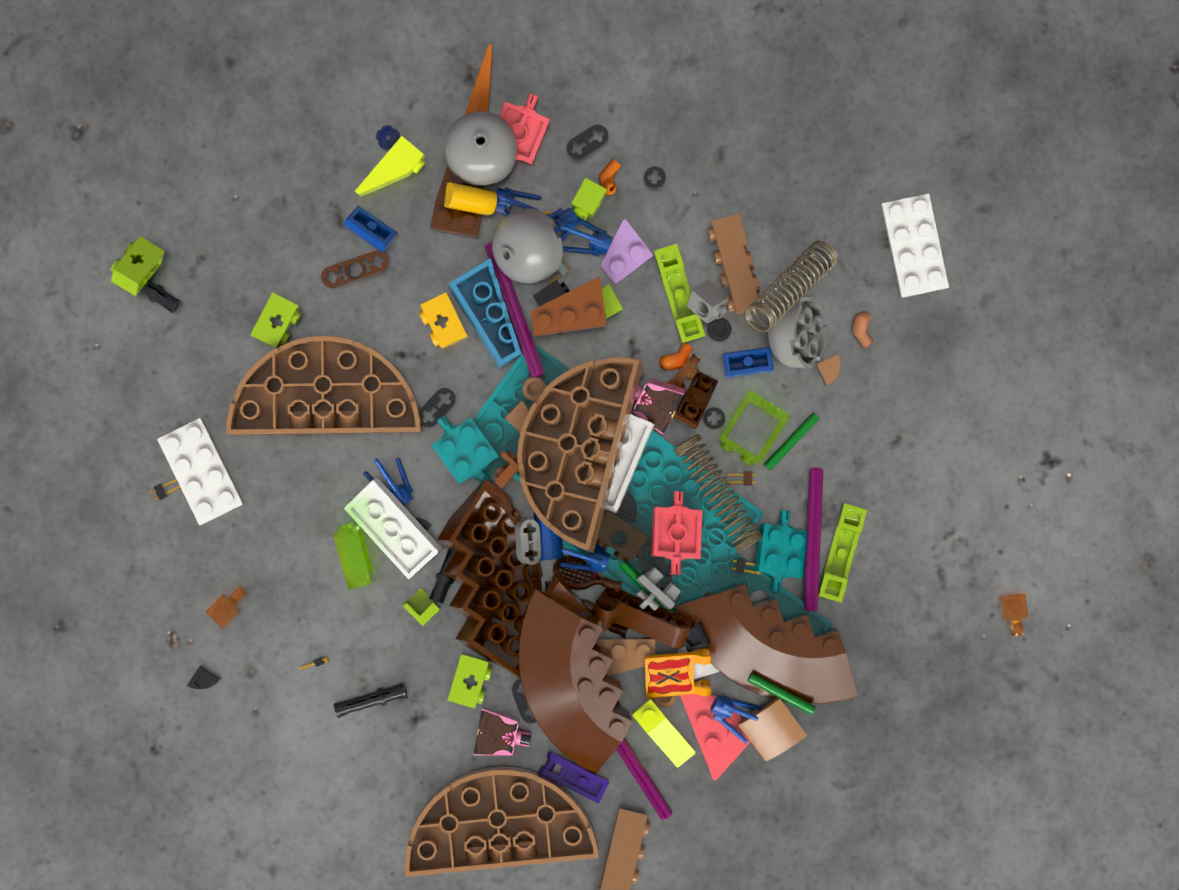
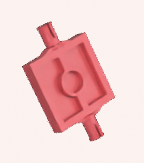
M529 93L525 106H516L505 101L499 115L511 126L516 136V160L530 165L533 164L550 119L538 115L533 110L539 97L534 95L533 98L531 93Z
M675 491L673 492V506L653 508L651 556L665 557L671 560L670 574L681 575V560L701 559L702 510H692L684 507V492Z

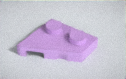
M626 219L622 221L601 263V268L614 285L653 257L651 251Z

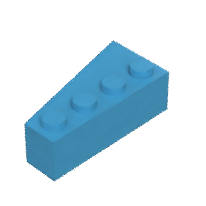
M490 258L450 282L448 289L497 368L500 369L518 358L521 351Z

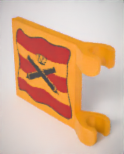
M701 648L693 652L644 656L646 698L689 694L711 695L710 681L708 679H702L694 683V663L701 665L711 663L708 648Z

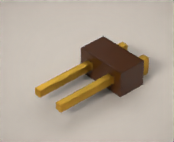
M744 471V474H727V476H744V481H727V483H744V486H752V483H756V481H752V476H756V474H752V471Z

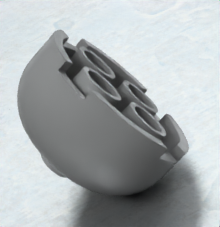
M475 111L461 116L452 124L445 138L444 150L447 165L459 180L472 186L500 182L511 172L516 162L517 140L514 131L503 118L491 112Z
M531 208L514 212L502 219L494 231L492 251L495 261L501 271L516 282L530 284L542 281L557 272L561 265L563 257L561 238H557L550 225L553 222L544 213Z
M803 296L768 331V340L774 356L788 367L812 369L813 364L816 361H821L827 343L828 325L823 326L821 312H824L825 309L817 297ZM782 301L784 306L788 307V303ZM777 305L780 311H784L783 307ZM774 309L775 314L779 315V312ZM808 334H809V335H819V334H820V339H819V341L817 342V340H816L815 338H808Z

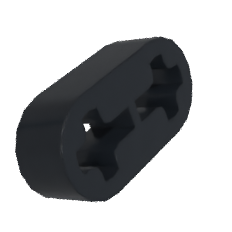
M594 125L572 138L567 144L568 156L573 160H581L603 147L608 141L607 129L602 125ZM596 130L598 133H604L602 136L603 141L594 140L589 143L588 140L594 136L593 131ZM586 142L587 145L582 148L581 155L577 152H571L574 143L579 146Z
M448 388L439 389L419 410L421 424L424 427H434L438 423L437 420L446 415L454 406L456 396L452 390ZM441 393L444 395L450 393L449 400L451 403L449 405L444 403L438 408L436 405L441 400L439 395ZM433 408H436L437 411L433 414L435 420L425 423L423 421L425 418L423 412H431Z
M645 545L638 552L639 562L645 572H648L653 567H658L662 573L667 572L666 582L662 583L659 581L655 585L656 587L664 588L672 581L671 571L662 557L653 556L656 562L653 566L648 560L643 561L642 557L645 555L643 551L648 549L651 552V545Z
M518 679L513 684L512 694L520 715L525 722L536 723L535 718L525 715V712L528 710L527 700H524L522 693L516 692L521 683V679Z

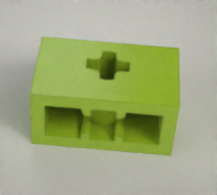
M585 178L571 203V209L574 210L573 212L580 219L586 221L589 218L593 220L606 197L607 189Z
M139 236L135 243L131 241L128 244L122 259L117 258L111 267V271H113L111 282L136 296L162 264L165 251Z
M272 292L250 335L274 348L287 344L291 336L288 333L292 324L296 325L302 315L299 311L301 307ZM282 316L280 320L283 322V325L274 328L275 323L272 322L273 319H278Z
M462 652L447 701L474 709L477 703L482 704L486 690L482 689L484 680L489 681L493 668L488 666L490 661ZM470 675H474V680L478 682L473 684L472 687L467 686L468 682L465 681V678H469Z

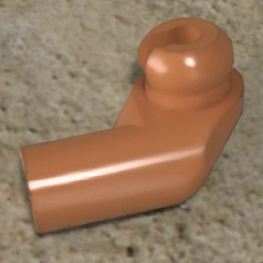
M867 311L857 313L852 327L853 334L864 348L874 342L867 332L868 323L871 321V315Z

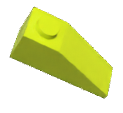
M401 136L355 192L362 197L409 177L413 172L417 174L425 165L423 161L426 158L425 155Z
M652 698L646 699L632 711V716L677 768L696 753Z

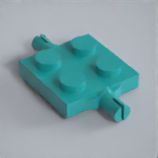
M446 415L439 418L437 422L445 433L431 447L457 483L460 485L467 479L475 476L481 482L484 480L483 477H485V479L492 483L493 481L485 469L489 463L499 456L470 417L462 424L452 426Z
M780 510L779 524H760V533H762L763 537L758 540L755 572L765 573L773 577L771 592L781 593L782 579H802L807 531L789 526L791 511Z

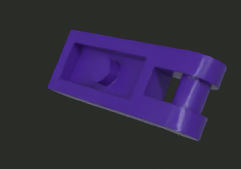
M549 751L546 756L548 760L544 766H541L539 773L599 804L609 781L563 758L559 754ZM556 763L563 766L559 774L553 771Z

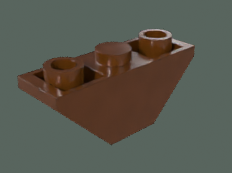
M697 370L673 419L693 429H697L718 380Z

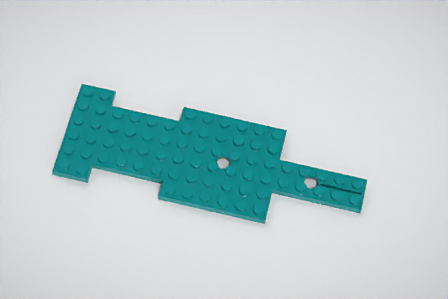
M535 344L544 369V374L539 376V378L548 386L553 380L570 369ZM523 353L473 419L499 456L489 463L485 469L489 477L493 475L498 467L501 468L503 465L508 467L510 465L500 455L502 451L506 453L512 451L516 456L518 453L520 432L505 417L521 401L526 405L528 412L533 403L536 402L527 399L523 394V384L527 379L531 378ZM652 430L627 489L636 501V520L632 522L618 513L614 514L648 536L643 545L645 546L652 544L653 508L673 506V492H684V507L692 510H702L701 559L681 560V575H672L671 583L680 590L677 598L673 601L675 605L702 597L706 591L713 593L743 582L746 585L749 597H751L753 592L762 590L768 594L769 599L775 598L783 619L805 613L808 616L814 634L828 630L832 625L830 621L816 611L804 610V602L781 586V593L771 592L773 579L765 573L743 572L741 574L735 573V570H732V567L736 568L737 562H733V560L745 558L736 553L737 550L734 548L741 540L733 544L731 542L750 527L730 537H727V535L747 520L724 531V527L743 513L719 524V521L738 507L718 517H715V515L734 500L711 511L713 506L729 494L709 504H706V502L724 488L706 497H702V495L720 481L698 491V488L712 479L714 475L694 484L698 478L708 471L706 470L690 478V475L701 466L699 465L686 471V468L695 461L691 460L681 464L688 456L684 455L677 458L678 455L673 451L676 447ZM518 471L513 478L520 482V473ZM477 476L473 477L474 479H476L478 482L481 483V481L479 480V478H478ZM729 487V488H728L726 491H724L722 494H724V493H726V492H728V491H730V490H733V489H731V488ZM734 492L727 500L737 496L739 499L732 506L743 503V506L736 513L747 510V513L741 519L750 516L751 520L746 525L751 523L757 524L764 512L737 492ZM617 530L612 534V541L615 544H622L626 539L623 531ZM565 540L562 542L570 550L586 555L590 553V551L581 549ZM607 545L604 552L610 554L604 573H601L613 581L622 582L621 588L639 597L637 593L641 589L619 567L623 560L614 555L616 550ZM648 549L644 550L643 561L648 560L652 566L655 565L656 562L653 556H651V552ZM638 554L633 561L627 559V562L639 574L644 575L646 573L639 562ZM662 557L671 571V560ZM745 564L744 570L755 571V566ZM656 567V569L663 575V577L659 581L665 583V577L668 575L667 572L662 573L660 569Z

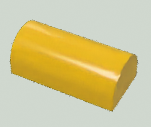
M451 182L447 183L444 207L487 216L495 211L497 205V194L495 191Z

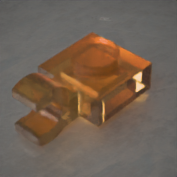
M692 354L678 373L667 383L685 388V378L692 379L699 370L696 365L701 359Z
M240 587L229 598L222 594L205 612L223 629L240 612L236 605L247 593Z
M1026 593L1000 596L1003 620H1010L1012 636L1024 635L1021 618H1028Z

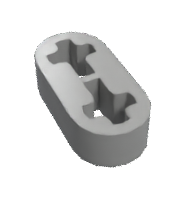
M521 519L515 526L516 555L521 563L534 565L541 558L539 524L533 519ZM527 526H530V527H531V531H528L527 533H524V531H523L524 528H527ZM533 551V555L525 557V552Z

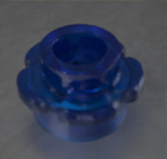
M390 125L383 126L376 133V139L379 141L378 144L384 149L392 148L400 138L398 130L393 129Z

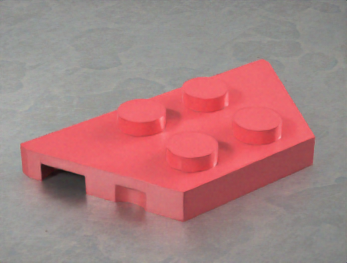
M680 695L712 778L717 780L750 743L749 739L737 725L741 721V717L733 712L730 718L725 717L724 719L748 740L746 744L720 722L713 719L714 714L710 712V708L716 695Z

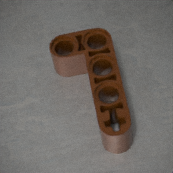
M606 588L597 598L592 615L600 619L603 626L602 631L609 630L614 623H618L674 648L685 646L691 627V622L687 618L660 606L655 611L649 605L642 609L639 605L643 600L623 590L617 593Z

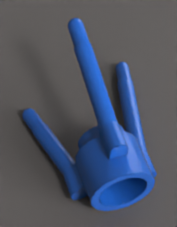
M498 187L495 191L497 194L496 212L504 216L511 214L506 209L511 210L513 205L523 209L531 208L538 210L515 200V196L541 200L540 195L515 191L507 187L505 190Z
M560 208L554 213L546 215L550 220L557 217L554 220L556 227L553 230L555 234L558 231L563 232L559 237L562 242L570 232L560 229L559 225L563 224L574 228L580 223L571 208H567L564 211Z
M579 217L578 219L582 225L594 231L592 235L563 224L559 225V228L590 240L589 246L593 247V249L562 246L563 251L593 254L598 257L600 253L607 254L612 240V236L607 235V231L599 229Z
M377 458L374 459L379 471L391 487V493L402 505L411 501L413 497L410 493L413 492V489L409 485L400 458H396V463L404 487L402 484L396 486ZM365 471L363 473L370 482L374 480L368 472Z
M595 545L594 553L590 552L589 555L562 548L561 551L563 553L587 560L586 564L588 565L561 563L560 566L570 569L587 570L597 573V571L604 573L610 554L605 553V548Z
M717 695L710 708V712L714 714L713 719L720 722L746 744L748 740L724 718H730L733 712L758 721L759 718L739 709L735 705L758 711L763 707L731 699L725 695Z

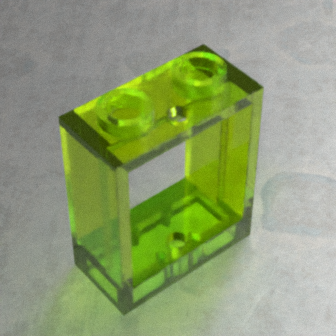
M749 390L718 438L722 442L720 446L730 453L735 450L742 454L740 459L750 466H753L754 463L760 465L791 416ZM748 403H751L779 421L757 456L727 438Z
M354 522L337 527L338 532L332 534L348 590L372 584L376 581L362 528L360 526L355 527Z

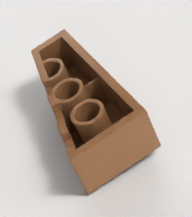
M739 213L712 220L710 222L711 227L707 228L710 241H715L717 250L713 251L716 265L721 264L723 273L719 274L722 288L727 287L728 290L727 308L729 312L733 311L734 316L745 313L746 308L759 297L758 293H760L759 280L752 271L754 270V263L750 251H747L746 246H748Z
M598 637L596 644L609 649L613 657V661L606 672L608 676L644 667V656L655 655V639L650 637Z
M621 808L618 809L610 840L611 846L608 849L605 860V872H603L599 890H631L632 883H637L640 870L636 869L638 859L642 860L645 846L641 845L643 836H648L650 822L647 821L648 815Z

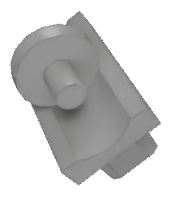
M655 567L644 575L640 574L636 579L650 593L647 595L642 589L637 593L643 600L639 605L642 609L649 605L655 611L659 605L653 600L654 597L667 609H671L675 605L673 601L677 598L680 590L671 582L663 591L657 588L655 585L663 575Z

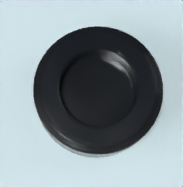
M725 318L715 319L707 327L708 336L716 342L725 341L732 331L731 324Z

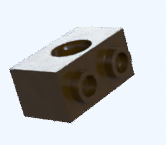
M607 510L603 516L596 543L605 549L607 545L615 549L614 555L626 562L627 559L634 560L648 539V536ZM617 530L623 531L626 535V539L622 544H615L612 541V534Z

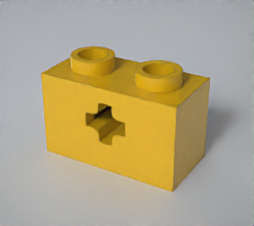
M446 292L420 304L422 311L419 312L420 317L425 325L430 324L433 332L429 333L435 347L440 345L443 350L468 337ZM439 316H442L444 319L448 318L449 321L446 322L447 327L436 326V323L439 322Z

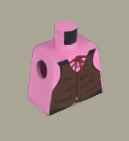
M650 378L644 388L638 385L635 395L637 403L633 413L641 419L655 424L653 428L665 434L687 389Z
M482 707L473 755H513L515 745L529 747L531 732L518 730L519 719Z

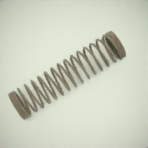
M815 241L746 308L745 316L748 323L760 332L769 331L820 278H823L824 274H827L835 266L838 257L834 248L825 241ZM815 245H820V246L825 247V248L830 252V254H829L826 250H824L823 248H820V247L815 246ZM818 248L823 250L829 256L831 260V265H828V262L824 258V256L814 251L813 249ZM814 253L821 256L826 262V264L822 263L819 259H817ZM807 257H810L813 263L808 261ZM803 261H806L809 267L803 265ZM798 265H801L804 271L799 269ZM794 269L798 270V272H799V274H800L801 276H799L798 274H796V273L794 272ZM790 274H793L796 280L791 278ZM786 278H789L790 281H791V283H792L797 289L801 290V294H799V293L797 292V290L794 288V286H792L790 283L786 282ZM804 279L810 282V285H806ZM781 282H784L788 289L783 287ZM800 284H802L803 286L806 287L805 290L802 289V287L800 286ZM777 287H781L785 295L782 292L778 291ZM772 291H776L778 296L784 302L788 303V307L784 306L783 302L777 296L773 295ZM791 292L796 294L797 298H793ZM768 295H771L774 301L784 308V311H780L776 303L768 298ZM786 296L791 298L792 302H789ZM764 300H768L772 308L779 312V315H776L772 308L764 303ZM751 308H753L757 319L769 327H762L753 320L750 314ZM755 308L759 309L761 314L769 320L770 324L763 322L758 317Z
M697 434L674 448L673 451L678 455L677 458H680L698 449L683 460L681 464H685L703 455L688 466L686 471L708 461L690 475V478L710 469L698 478L694 484L715 475L698 488V491L720 481L703 494L702 497H706L724 488L708 500L706 504L729 494L713 506L711 511L734 500L715 515V517H718L738 507L719 521V524L743 513L723 528L725 531L747 520L727 535V537H730L750 527L731 542L733 544L741 540L734 546L735 550H737L736 552H740L760 540L763 535H761L760 530L749 532L756 524L746 525L751 520L750 516L741 519L747 513V510L736 513L743 506V503L732 506L738 501L739 497L736 496L727 500L734 494L735 490L722 494L731 485L727 483L718 487L727 477H721L713 481L722 473V470L708 475L718 466L716 463L704 468L714 460V457L699 462L710 451L707 450L694 456L706 446V444H701L692 448L702 440L701 436H699L700 434Z

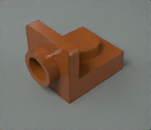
M502 451L500 453L510 463L508 467L503 465L495 474L497 477L495 483L501 489L519 471L517 456L512 451L508 453Z

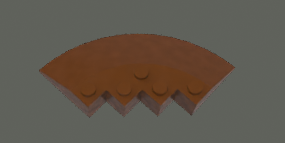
M484 479L450 517L437 538L455 551L443 573L461 584L449 606L467 617V620L455 639L472 651L520 678L518 664L519 642L517 637L521 631L524 613L534 589L542 591L541 577L543 575L540 563L528 565L518 560L516 555L515 526L522 516L513 508L507 500L508 498L487 479ZM524 528V533H527L529 529ZM532 550L525 552V557L533 555Z
M743 582L674 606L678 615L687 618L691 622L690 629L698 622H702L711 641L709 646L703 647L708 648L710 651L711 664L730 680L747 690L767 698H776L771 693L747 681L750 674L754 673L810 704L840 702L858 697L838 629L831 628L814 634L808 616L805 613L783 619L775 598L752 605L746 585Z
M534 589L524 613L519 636L518 664L525 698L531 713L549 740L569 759L596 774L621 744L633 723L630 712L616 705L623 692L620 681L606 675L613 661L609 649L596 644L603 626L599 618L538 589Z

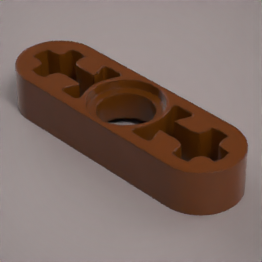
M376 250L329 266L321 273L322 283L328 288L335 289L382 273L389 266V258L384 252ZM376 255L379 258H384L381 268L373 265L369 267L371 272L366 273L367 269L362 261L363 259L367 258V263L375 261L374 256ZM352 263H359L361 265L362 272L359 276L354 277L349 274L348 268ZM344 266V273L348 280L344 281V277L341 276L336 278L335 284H332L331 281H326L330 271L334 274H339L342 272L339 268Z

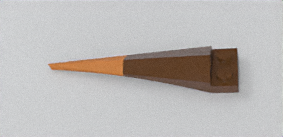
M491 43L488 45L465 114L475 111L488 112L492 58ZM447 165L435 201L430 230L478 239L482 214L444 207L446 186L449 182L484 189V185L472 186L464 183L451 172Z

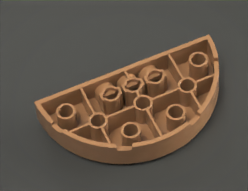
M312 336L297 339L275 348L263 356L251 367L238 385L230 404L226 421L227 435L423 432L416 397L402 373L388 359L372 348L350 339L335 336Z
M612 357L589 361L564 372L553 380L543 390L544 392L537 401L533 403L520 432L517 461L519 464L520 482L530 506L539 519L556 535L570 544L593 553L643 369L642 362L637 359Z
M509 766L488 767L456 778L439 790L426 804L409 837L405 855V877L599 858V850L594 829L582 806L564 787L532 770Z

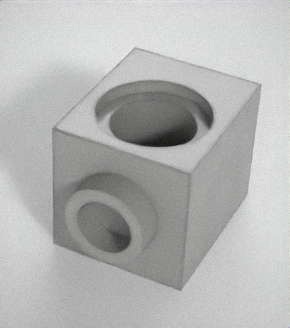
M707 280L691 291L687 307L708 324L724 316L727 311L726 305L729 297Z

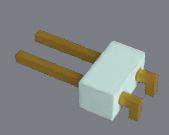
M565 260L561 262V265L558 269L560 274L556 276L550 283L555 281L559 276H564L569 272L568 268H570L571 266L568 265L567 267H565L562 264L565 262Z

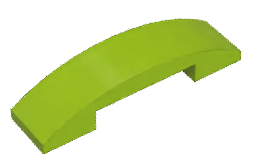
M674 244L654 250L662 282L682 343L704 337L705 333L700 317L687 307L691 289L678 245Z
M846 503L843 504L827 556L818 594L819 597L842 603L855 549L868 510Z

